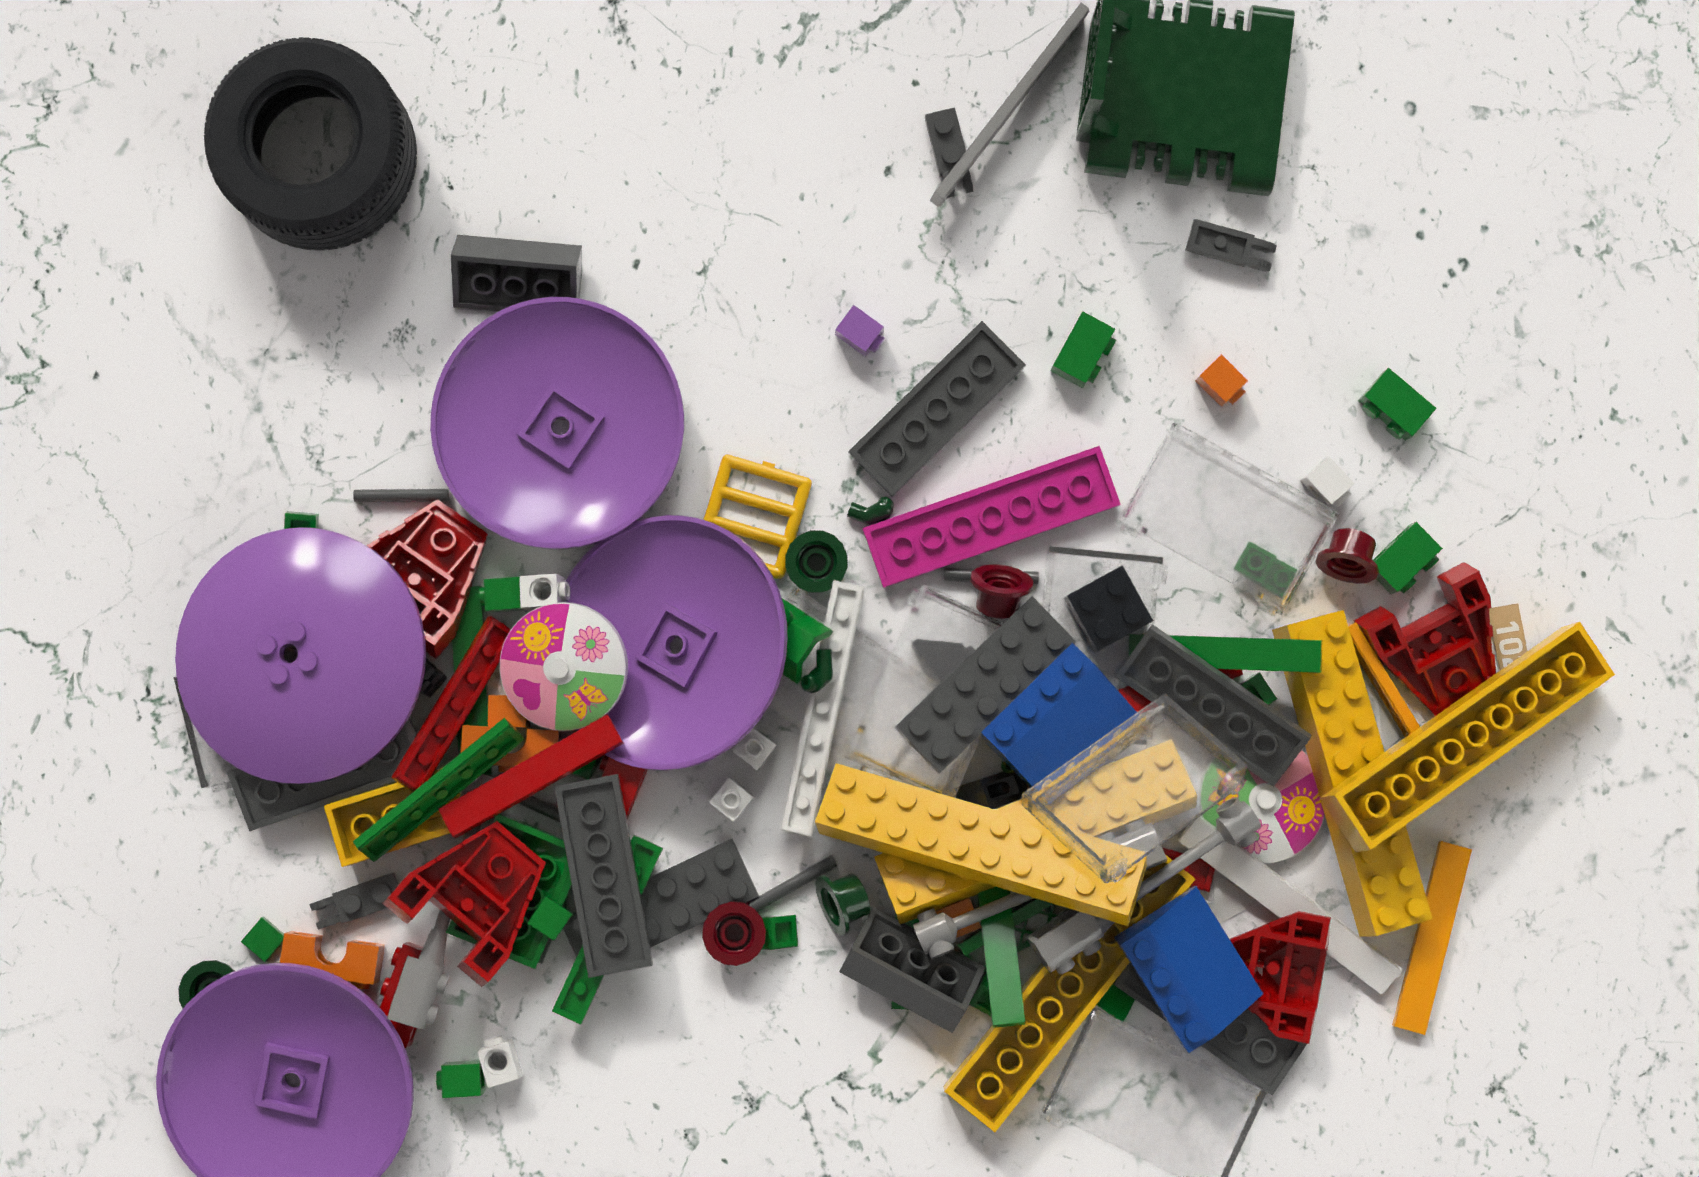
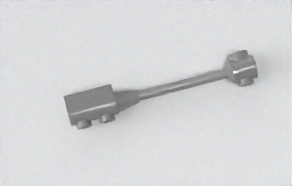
M482 774L462 790L460 797L494 777ZM481 825L466 832L463 841L479 832ZM441 910L439 911L434 929H431L419 958L410 956L406 958L387 1016L389 1020L425 1030L426 1024H434L439 1006L433 1005L437 992L444 993L449 975L443 973L445 968L443 965L447 941L446 931L450 918Z
M1237 797L1222 803L1216 809L1219 815L1216 819L1217 831L1141 883L1136 902L1224 841L1234 846L1240 843L1242 847L1253 844L1258 839L1255 831L1261 828V823L1255 812L1246 802H1240ZM1068 908L1031 933L1026 939L1050 973L1056 970L1058 974H1063L1074 967L1075 963L1072 958L1080 952H1083L1085 956L1097 952L1101 948L1098 940L1104 936V933L1115 922Z
M1138 821L1125 827L1127 834L1115 839L1113 833L1097 839L1147 854L1146 870L1167 862L1166 855L1152 824L1145 826L1143 821ZM1014 892L955 918H951L944 912L937 914L935 908L918 914L919 922L913 924L924 953H929L930 958L935 959L955 950L952 943L956 942L958 930L1033 898Z

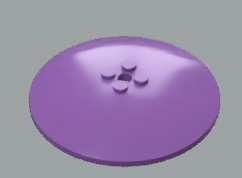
M545 297L517 303L500 310L476 326L459 343L446 362L436 385L431 408L430 431L432 447L441 475L453 496L474 519L498 535L520 544L546 549H568L594 544L618 534L639 520L655 504L666 489L678 464L684 437V409L678 381L670 363L655 341L639 325L616 310L596 302L571 297ZM559 418L569 421V430L563 435H557L552 430L554 421Z
M665 515L636 521L618 534L595 544L581 558L566 580L570 586V599L566 602L587 606L608 619L618 631L628 658V675L624 691L616 705L607 713L624 744L605 755L634 767L649 770H676L712 760L740 742L759 722L771 704L783 674L787 654L788 635L784 604L771 572L758 554L741 538L712 522L688 516ZM680 637L683 641V647L679 653L673 654L670 644L674 638Z
M317 528L281 529L262 534L237 546L224 555L201 579L188 601L179 625L175 655L176 676L179 692L191 722L207 744L224 760L246 773L265 780L295 784L315 783L334 779L360 768L379 755L399 734L414 709L422 687L425 672L426 644L422 619L408 586L391 564L376 551L349 536ZM289 645H294L298 650V656L292 663H288L284 659V650Z
M293 963L259 964L239 969L213 981L189 1001L175 1018L162 1045L157 1066V1100L164 1128L180 1158L197 1177H381L400 1150L412 1117L414 1086L411 1066L403 1042L392 1022L387 1019L382 1009L356 986L334 974L310 966ZM285 1074H296L300 1079V1086L292 1087L288 1085L285 1080Z

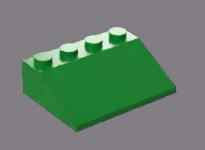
M500 813L495 817L494 822L498 821L546 862L509 957L511 960L536 969L549 937L527 922L545 895L563 906L572 885L564 840L524 821ZM450 921L446 933L472 944L477 943L473 937L454 921Z

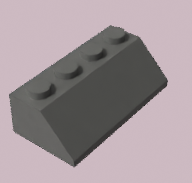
M457 235L451 252L453 308L500 311L517 303L538 298L571 297L580 299L582 245Z
M873 907L839 972L953 1033L965 1014L986 967L955 950L938 958L931 959L929 953H924L914 928L904 923L899 924L897 919Z

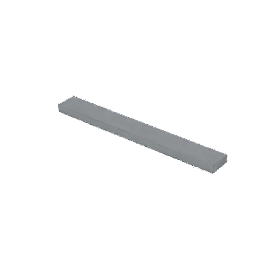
M1082 2L1078 5L933 193L930 202L937 207L942 206L1083 23L1090 12L1086 5Z

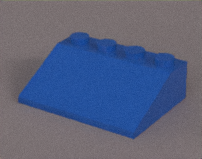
M1072 643L981 732V739L1048 806H1051L1140 718V715L1099 668Z
M1196 885L1114 937L1178 1041L1188 1053L1217 1036L1263 995L1260 987Z

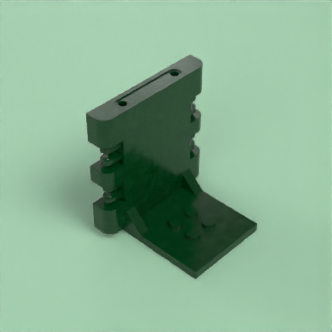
M1097 0L1090 22L1075 140L1088 142L1084 173L1126 178L1131 150L1135 148L1137 149L1135 169L1142 170L1145 164V150L1156 151L1153 162L1154 172L1162 171L1164 153H1168L1165 183L1188 186L1192 177L1194 159L1197 156V177L1204 178L1207 172V158L1218 159L1215 169L1216 180H1223L1228 160L1231 163L1227 191L1269 196L1273 190L1276 176L1295 11L1252 5L1248 15L1247 31L1243 30L1244 11L1237 10L1233 21L1234 29L1223 28L1226 18L1225 8H1217L1215 25L1211 26L1213 0H1188L1185 23L1181 22L1183 4L1175 2L1172 9V21L1161 20L1164 11L1163 0H1156L1153 19L1148 18L1150 0Z

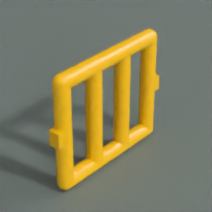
M726 454L721 459L703 520L725 528L733 534L780 547L775 565L765 563L773 578L782 579L786 573L785 555L789 545L796 539L812 481L808 477L777 469L773 463L763 461L760 464ZM736 469L797 487L793 505L727 487L731 470ZM723 498L789 517L784 535L719 517L718 513Z

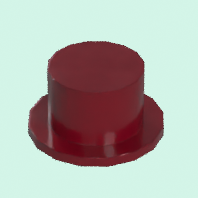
M1343 528L1334 531L1329 549L1320 551L1315 560L1317 567L1324 574L1348 583H1369L1376 580L1379 573L1377 564L1372 560L1376 547L1375 539L1369 534L1356 529Z
M998 564L983 565L971 572V583L978 589L976 608L982 614L992 618H1010L1020 608L1022 596L1028 595L1033 589V579L1029 574L1011 566Z
M730 901L718 905L709 913L703 924L702 938L706 950L713 959L724 965L738 966L750 962L760 953L765 943L766 928L763 918L755 908L743 902Z

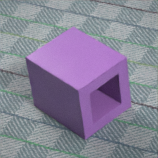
M855 305L851 307L835 329V335L865 357L870 350L875 353L885 340V337L882 336L884 326Z

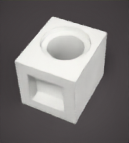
M1330 456L1323 459L1300 480L1325 508L1333 503L1337 507L1351 496L1348 489L1355 484Z
M557 573L520 576V608L528 612L544 605L566 602L570 599L569 583ZM550 585L552 589L551 595L546 600H542L541 591L544 587Z
M753 728L738 742L732 752L759 771L777 748V745Z
M728 777L709 803L732 822H735L755 797L734 779Z
M501 1035L484 1041L485 1047L479 1049L477 1053L488 1088L517 1080L523 1076L512 1038L504 1041ZM494 1052H501L506 1056L507 1065L505 1068L494 1066L492 1063Z

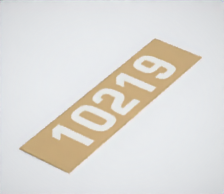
M1518 603L1489 608L1490 625L1493 626V640L1499 671L1527 652Z

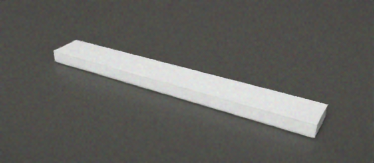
M833 580L824 625L833 632L830 637L821 640L819 650L832 649L833 677L819 692L809 693L780 831L812 837L865 589L863 586Z
M1198 814L1180 835L1178 841L1190 849L1217 831V829ZM1224 841L1200 857L1279 918L1297 911L1331 917L1327 954L1381 995L1402 972L1400 966L1359 937V935L1240 845L1236 844L1234 846Z

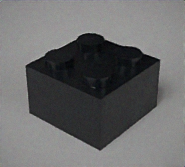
M1123 565L1064 597L1094 653L1153 622Z

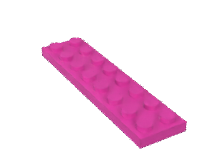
M1097 446L864 527L862 530L882 587L885 588L1118 507L1121 503L1101 448Z

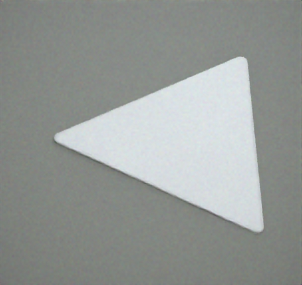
M1379 697L1382 744L1385 750L1404 735ZM1411 712L1419 725L1426 721V718Z
M1214 873V915L1220 924L1258 902L1240 887Z

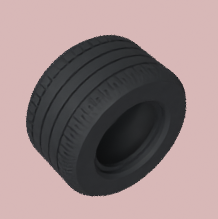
M299 37L298 39L292 38L285 41L279 40L271 45L262 46L259 50L256 49L254 52L249 53V56L243 57L242 60L238 61L237 65H234L228 71V75L226 74L224 79L221 80V84L217 86V90L214 92V97L211 98L209 109L207 110L204 128L205 154L212 177L222 194L255 227L272 239L295 248L332 250L338 249V247L350 246L352 243L356 244L363 241L362 239L364 238L367 239L393 218V215L398 212L401 204L407 198V192L410 191L413 183L412 180H414L417 165L416 137L411 119L402 102L385 77L369 60L353 49L333 41ZM333 97L340 99L351 115L354 139L350 154L338 171L322 181L299 185L281 181L264 169L261 165L263 140L270 125L281 112L294 103L308 98Z

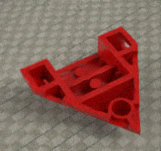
M1297 911L1230 938L1233 946L1263 992V995L1249 1006L1248 1009L1255 1013L1276 1037L1307 1044L1310 1043L1329 945L1331 917ZM1258 967L1263 968L1262 976L1257 971Z

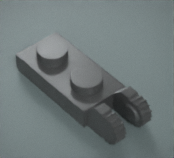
M955 107L925 114V122L939 177L942 176V180L946 178L966 152ZM969 171L962 178V185L966 193L974 192ZM955 189L952 191L949 197L955 196Z
M1194 219L1185 251L1234 265L1248 266L1252 269L1269 272L1272 263L1249 256L1250 251L1253 248L1264 253H1275L1277 245L1255 238L1253 234Z
M392 872L335 892L331 897L309 904L311 911H318L335 903L339 913L337 916L319 920L316 923L317 929L319 930L339 922L343 924L386 909L387 907L382 903L398 886L395 873Z

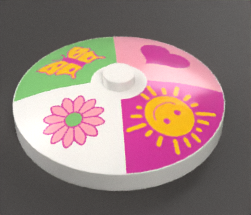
M569 602L552 603L530 611L512 627L501 650L500 677L509 701L522 716L546 729L570 731L583 728L609 713L616 705L626 685L628 658L618 631L602 614L581 604Z
M1303 750L1297 755L1274 787L1223 751H1220L1211 760L1200 782L1198 795L1200 815L1216 827V819L1219 817L1216 809L1231 798L1237 797L1240 802H1246L1255 812L1261 823V828L1255 831L1258 839L1253 844L1242 848L1262 863L1279 862L1301 852L1315 838L1325 817L1309 758Z

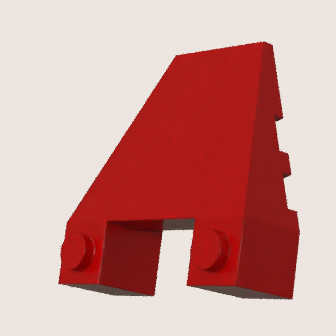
M438 499L404 519V523L393 530H386L378 535V539L366 545L388 561L408 586L418 609L422 611L420 616L425 634L426 652L435 659L439 657L457 634L488 538V533Z
M1465 562L1436 576L1447 604L1401 628L1396 616L1382 606L1353 620L1354 623L1358 624L1380 662L1435 716L1496 674L1495 654L1492 653L1491 643L1493 626L1490 625L1489 615L1491 597L1480 571Z
M496 821L410 872L382 904L406 924L413 920L428 901L434 904L477 941L457 967L479 986L483 987L510 957L514 941L522 926L526 910L532 900L546 862Z

